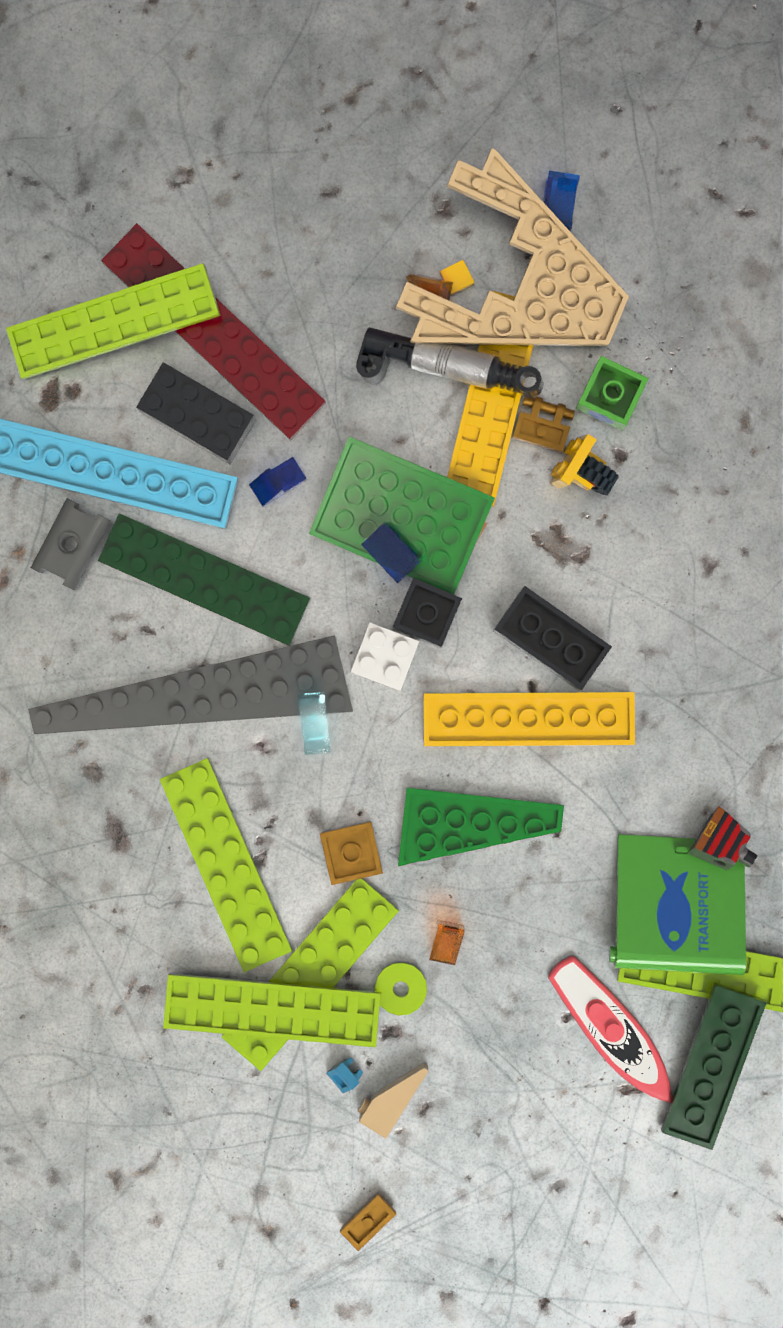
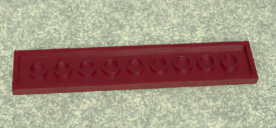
M137 223L101 260L128 288L185 269ZM215 297L221 316L175 330V332L291 441L326 404V401Z

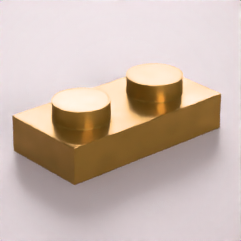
M377 1193L340 1229V1233L359 1251L397 1214V1211Z

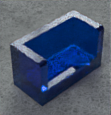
M549 170L543 202L565 227L571 231L580 175Z
M384 522L361 544L397 584L423 561L387 522Z

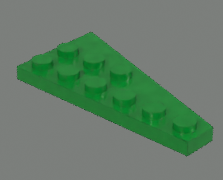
M407 787L398 867L561 832L564 805Z

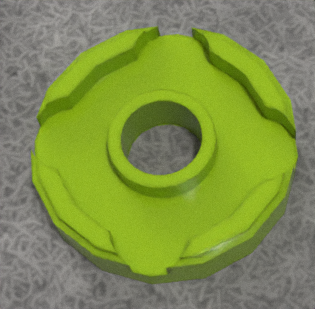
M395 962L384 967L377 976L375 983V992H381L380 1006L388 1013L398 1016L409 1015L418 1010L424 1003L427 994L426 979L421 970L413 964L405 962ZM400 981L405 982L409 987L408 992L402 996L397 995L393 990L394 985Z

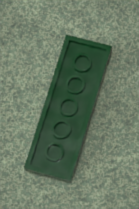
M714 983L661 1127L663 1134L713 1150L767 1004L764 999Z

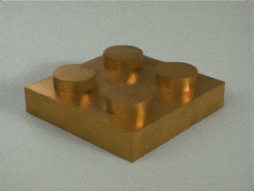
M371 821L320 833L331 885L383 874Z

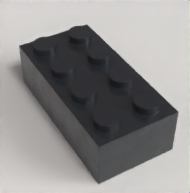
M162 362L136 406L140 413L229 465L256 422L255 416L164 362Z
M526 586L521 589L493 629V632L578 691L585 687L612 648L611 645Z

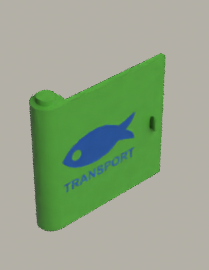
M618 834L617 939L614 946L609 948V962L614 963V968L744 975L746 968L745 865L737 861L733 867L725 870L688 854L695 839Z

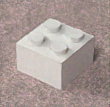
M369 623L351 673L401 691L419 641Z

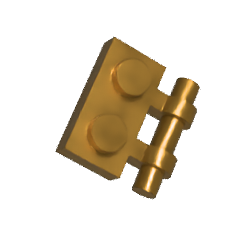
M538 396L535 398L524 397L522 405L530 407L532 410L530 414L520 411L512 438L562 453L570 426L561 424L562 418L573 420L575 410L565 408L566 405L561 403L555 405L545 402L543 398ZM543 411L554 415L553 421L538 417L539 412Z

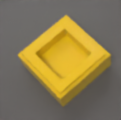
M464 260L440 271V275L451 296L475 285Z

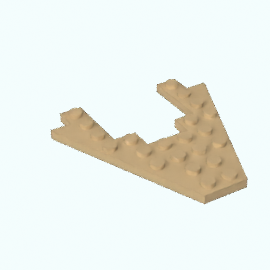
M492 148L482 170L458 160L446 187L517 219L518 222L508 244L532 256L513 301L489 291L479 314L406 282L395 308L419 319L410 342L608 346L629 298L626 292L495 149Z

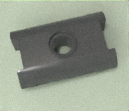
M66 498L30 568L39 573H44L47 570L65 579L62 585L75 590L111 520L101 515H98L97 519L78 510V503ZM74 537L77 541V546L74 550L67 551L65 542L68 538Z

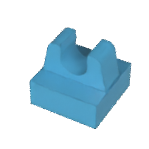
M352 1058L333 1066L326 1073L342 1093L353 1090L360 1083L358 1080L363 1074L361 1069L354 1072V1074L349 1070L350 1064L354 1061Z

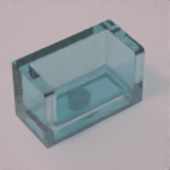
M325 692L299 694L298 709L300 710L304 754L311 755L331 752Z

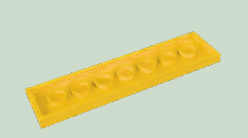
M635 692L423 694L424 746L635 745Z

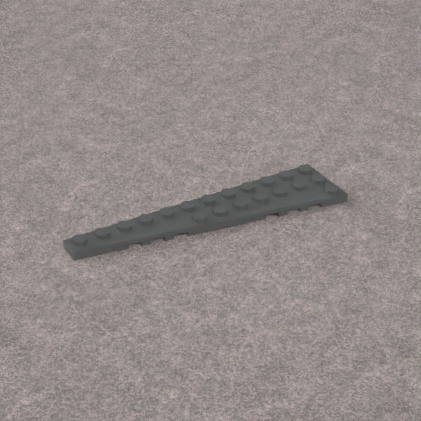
M333 635L30 708L28 711L33 733L48 734L353 712L336 638Z

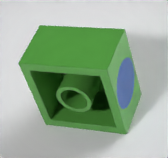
M600 356L575 409L623 431L649 378Z

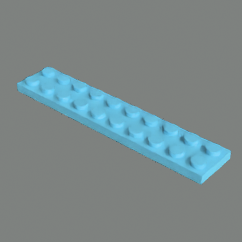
M0 419V474L226 529L238 477Z

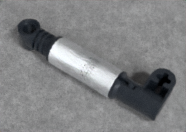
M371 327L367 329L356 362L357 372L370 384L381 382L387 373L390 360L405 363L408 368L442 376L482 388L492 389L493 387H499V385L501 389L506 387V390L509 391L513 388V392L520 393L526 398L537 397L542 392L544 386L540 372L533 366H519L517 369V365L513 364L511 367L510 363L505 364L499 357L492 354H485L451 344L411 343V338ZM368 354L382 357V359L379 360L374 358L372 362V360L368 357ZM374 363L376 369H371L370 372H368L367 367H372ZM527 377L536 378V383L532 387L523 386V381Z

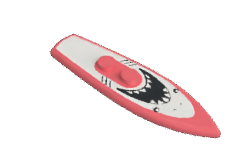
M570 956L559 962L549 973L548 979L596 1050L623 1079L638 1090L654 1098L671 1103L672 1093L666 1067L657 1048L643 1027L614 994L575 956Z

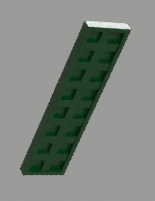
M120 513L98 559V562L290 646L311 599Z

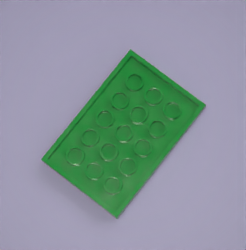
M349 436L309 534L406 576L416 578L446 592L455 594L495 497Z

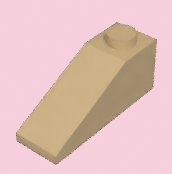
M422 1063L373 1093L370 1100L365 1098L357 1111L361 1113L359 1122L386 1139L428 1073V1065Z

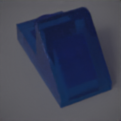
M291 457L272 470L270 468L266 469L249 486L262 507L305 482L307 478L294 457Z

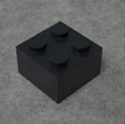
M413 578L392 627L441 648L462 598Z

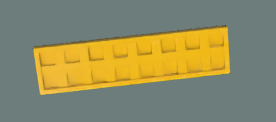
M492 291L512 301L515 297L513 295ZM479 344L478 351L495 355L505 364L510 363L511 367L513 364L517 365L518 369L519 366L525 367L529 365L533 345ZM469 385L447 475L448 478L493 496L496 500L521 398L520 393L513 392V388L511 391L506 390V387L501 389L500 385L492 389Z

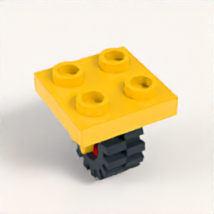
M586 434L577 437L575 440L572 439L564 450V453L567 454L561 463L558 462L550 474L553 476L550 484L559 489L569 486L573 482L587 491L593 489V491L607 496L619 475L614 470H611L609 466H605L607 462L590 451L597 439Z

